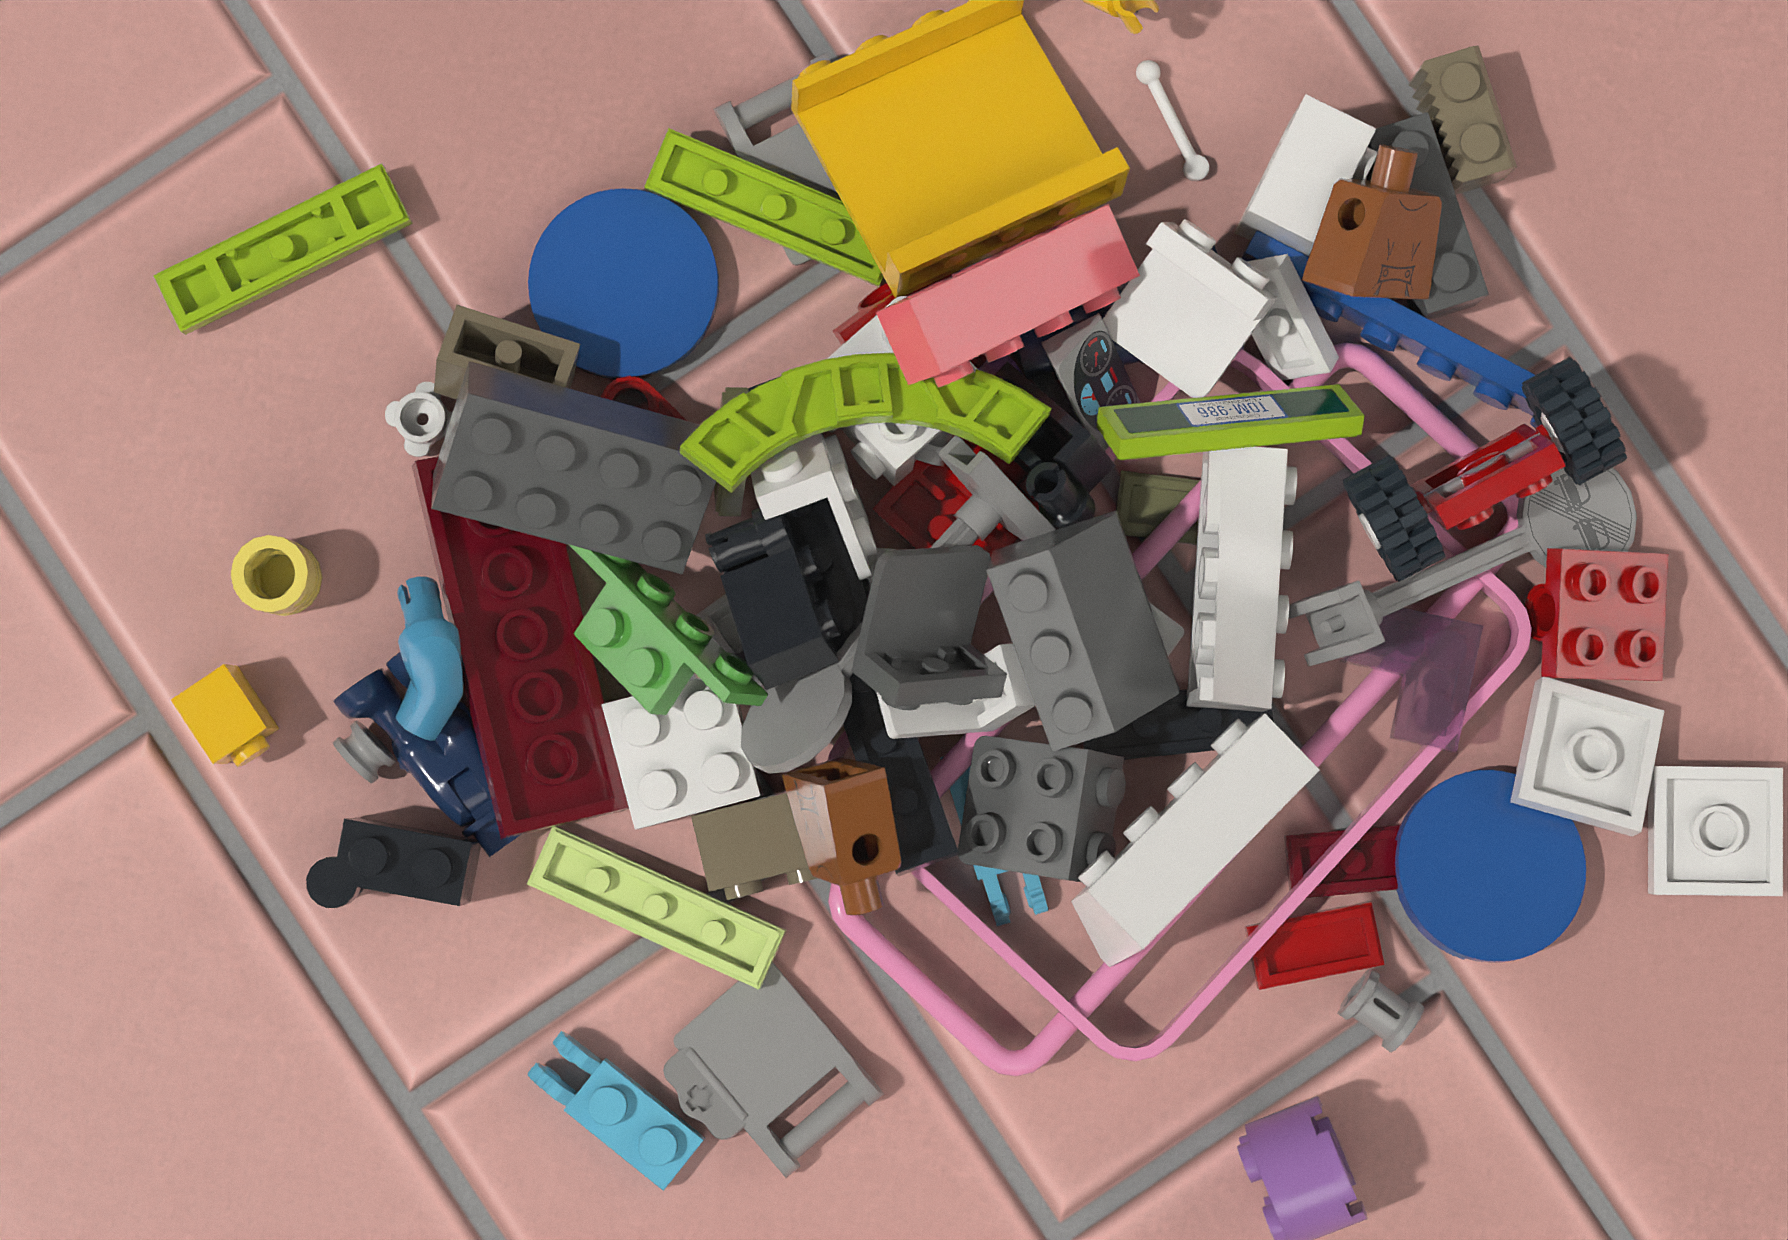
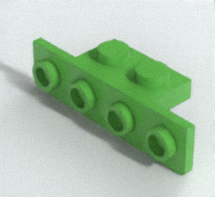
M570 545L606 582L574 635L650 714L667 715L694 673L724 703L761 706L768 693L752 678L754 673L749 668L747 662L735 654L726 652L712 638L715 634L713 628L702 618L686 612L673 599L676 595L675 590L667 582L653 574L647 573L637 562Z

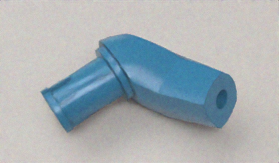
M418 576L406 580L409 594L407 587L403 585L399 586L397 592L405 620V629L399 636L398 645L411 681L396 719L404 729L429 741H435L463 695L460 635L454 624L448 622L443 616L437 582L429 577Z

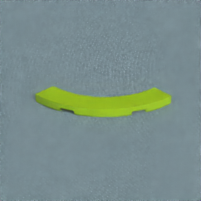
M894 353L854 354L823 359L781 373V377L760 385L747 394L743 392L706 419L680 446V454L732 493L749 474L769 458L813 435L858 424L900 423L919 425L956 435L990 451L1010 464L1047 419L1051 408L1023 389L978 369L941 387H937L933 377L908 385Z

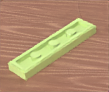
M558 826L552 827L527 882L529 886L756 989H761L787 931Z

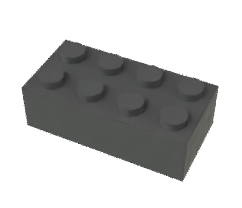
M469 361L433 473L432 509L683 574L716 481L680 454V446L700 424Z

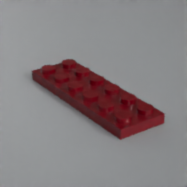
M439 456L416 460L412 465V470L448 620L454 624L460 635L463 683L500 838L504 839L628 809L626 794L602 708L604 700L593 655L574 635L584 618L566 544L432 509L433 473Z

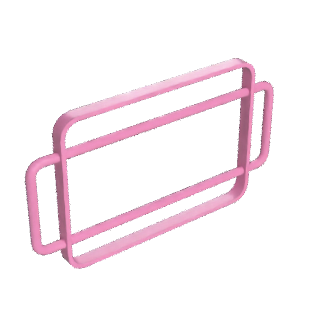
M1346 342L1333 345L1339 358L1330 373L1294 378L1288 386L1260 360L1244 350H1240L1228 366L1234 367L1247 375L1263 391L1322 386L1339 369L1353 368L1365 376L1454 459L1457 460L1480 448L1385 360L1363 345ZM1169 382L1151 402L1172 400L1181 389ZM1345 438L1318 440L1353 473L1372 464ZM1109 446L1105 452L1114 462L1117 457ZM1201 480L1132 553L1141 581L1199 519ZM1515 494L1501 501L1507 510V522L1494 538L1518 527L1517 509L1519 498ZM1428 515L1427 518L1437 533V538L1442 544L1447 559L1467 551L1466 548ZM1505 563L1447 588L1300 750L1319 767L1480 590L1492 599L1508 618L1511 630L1510 642L1502 659L1163 1030L1147 1043L1135 1046L1117 1044L1104 1036L1087 1019L1233 859L1143 950L1111 967L1104 962L1069 1001L1061 996L924 867L910 872L1059 1011L1029 1045L1016 1051L1008 1050L1001 1046L862 915H846L840 887L831 883L828 898L832 919L840 930L977 1059L998 1074L1017 1077L1035 1072L1046 1064L1078 1029L1098 1048L1114 1058L1136 1062L1156 1057L1178 1039L1519 666L1529 649L1531 625L1527 609L1515 593L1495 576ZM989 576L986 578L980 605L994 591ZM1011 721L994 731L965 733L930 771L939 798L971 766L973 747L976 740L981 736L997 737ZM846 731L839 736L831 749L828 761L843 757L850 746Z

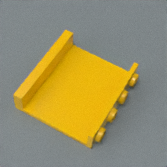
M968 0L967 3L947 12L943 10L928 12L917 19L911 28L889 38L887 35L874 36L863 42L856 49L855 53L832 63L829 60L813 63L805 68L798 78L792 80L791 110L895 298L914 292L1123 194L1130 167L1118 147L1102 154L1022 15L1024 0Z

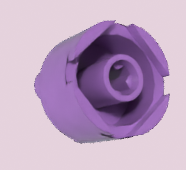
M1318 1096L1245 1124L1246 1135L1239 1137L1240 1145L1237 1146V1149L1251 1183L1262 1179L1269 1196L1263 1197L1265 1206L1262 1209L1274 1240H1315L1368 1219L1362 1201L1350 1205V1202L1357 1200L1352 1188L1356 1183L1329 1118L1325 1117L1317 1121L1315 1120L1314 1116L1322 1113V1103Z

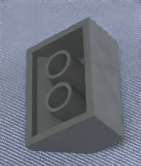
M1117 510L993 550L986 571L1052 751L1116 732L1180 693Z

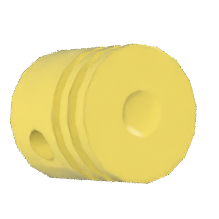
M272 535L254 538L242 546L233 559L231 569L233 589L242 602L254 610L281 616L300 613L312 605L320 593L323 578L320 563L309 549L292 540Z

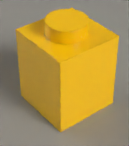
M221 665L171 699V702L213 764H228L233 760L238 768L249 763L270 748L265 738L279 729L240 668L236 665Z

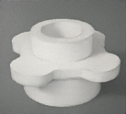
M422 382L417 385L415 392L406 395L400 401H393L387 406L385 420L390 426L396 427L398 432L404 437V449L408 454L414 457H423L429 453L432 444L445 437L453 412L447 410L441 401V394L434 392V383ZM420 414L428 415L429 421L426 425L418 424L417 417Z

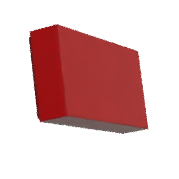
M1367 901L1288 917L1251 958L1257 989L1262 990L1385 965L1372 902ZM1260 923L1245 926L1246 936L1248 937Z

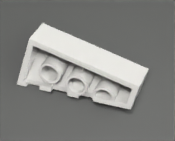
M1247 447L1203 452L1186 706L1264 712L1271 709L1272 698H1282L1285 682V661L1275 659L1276 633L1285 634L1287 631L1289 596L1279 595L1280 569H1290L1293 553V532L1283 530L1284 505H1294L1297 489V468L1287 466L1288 449Z
M1263 714L1248 726H1245L1240 719L1232 723L1211 744V747L1218 755L1203 770L1196 762L1190 765L1167 788L1175 798L1160 813L1152 806L1147 808L1123 832L1131 842L1115 858L1106 850L1078 877L1086 887L1071 902L1100 958L1109 967L1143 950L1320 770L1266 714Z

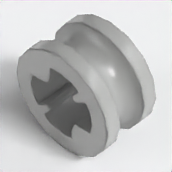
M356 720L350 725L352 729L351 735L346 739L338 737L333 742V745L355 771L368 782L374 783L379 778L377 774L378 769L382 765L391 767L396 762V759L366 726Z

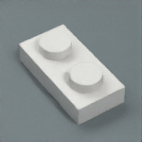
M1284 254L1249 261V264L1270 279L1264 288L1278 297L1252 333L1269 369L1282 381L1330 373L1339 356L1289 255Z

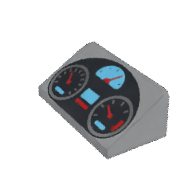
M1098 313L1041 342L1079 423L1093 435L1105 451L1109 445L1096 427L1098 407L1141 402L1108 330Z

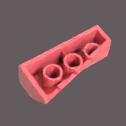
M1109 204L1002 250L988 259L953 274V278L949 277L877 311L876 314L908 385L933 377L937 387H941L974 372L969 360L983 353L987 361L991 362L1024 347L1020 335L1031 329H1034L1037 338L1071 324L1073 320L1069 311L1080 305L1083 306L1087 314L1121 299L1117 287L1140 276L1112 210Z

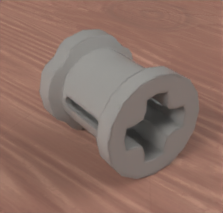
M1370 968L1353 985L1343 1000L1337 1014L1346 1020L1352 1017L1381 1037L1383 1039L1382 1047L1392 1053L1406 1040L1415 1028L1424 1012V1006L1417 1001L1406 1002L1380 983V974Z

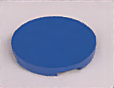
M625 188L610 189L587 195L575 201L549 223L538 240L531 258L528 292L531 308L541 332L580 344L577 368L608 379L626 376L639 378L671 367L678 361L685 359L699 345L706 335L716 312L719 298V274L712 248L705 234L694 219L681 207L651 192Z
M1470 771L1455 775L1437 784L1423 794L1410 808L1399 827L1395 839L1398 840L1395 854V869L1398 883L1396 891L1405 913L1419 932L1432 944L1448 954L1463 960L1470 959L1478 962L1503 963L1525 958L1543 950L1560 937L1570 925L1579 909L1586 883L1585 853L1573 820L1511 803L1516 774L1505 771Z

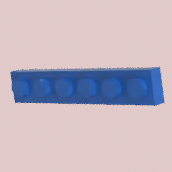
M1258 230L1251 238L1241 259L1249 262L1288 254L1319 317L1328 321L1338 322L1341 316L1363 328L1360 333L1362 338L1381 349L1394 352L1397 346L1419 357L1416 364L1425 372L1446 381H1451L1454 375L1474 385L1476 388L1473 395L1490 406L1501 410H1508L1509 406L1512 405L1531 416L1534 415L1527 405L1521 383L1535 376V374L1389 298L1352 297L1303 281L1302 278L1308 256ZM1532 417L1530 425L1535 428L1538 425Z

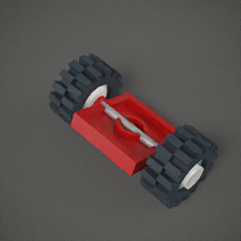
M1568 357L1521 383L1527 405L1534 413L1533 418L1538 425L1535 427L1536 431L1528 425L1522 424L1411 485L1408 484L1406 476L1390 455L1342 480L1365 532L1398 583L1446 557L1442 544L1437 538V533L1427 518L1428 513L1447 530L1454 526H1457L1459 530L1467 529L1488 519L1494 513L1492 506L1515 494L1517 498H1524L1546 488L1553 481L1550 474L1564 468L1569 477L1571 476L1576 485H1581L1627 460L1625 445L1619 438L1621 435L1618 428L1612 423V416L1608 408L1604 407L1600 400L1599 392L1596 387H1592L1590 378L1584 370H1581L1576 360Z

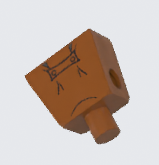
M1380 144L1371 181L1340 178L1333 185L1304 270L1303 281L1352 297L1429 298L1442 202L1437 195L1410 188L1418 152Z
M839 757L782 774L811 874L816 878L840 887L846 915H861L882 908L884 902L877 876L897 870L901 865L885 768Z

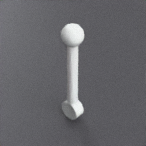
M1153 60L1142 61L1136 68L1137 79L1141 83L1148 85L1186 161L1183 165L1184 175L1191 181H1200L1209 172V163L1205 157L1196 155L1159 81L1161 74L1159 65Z

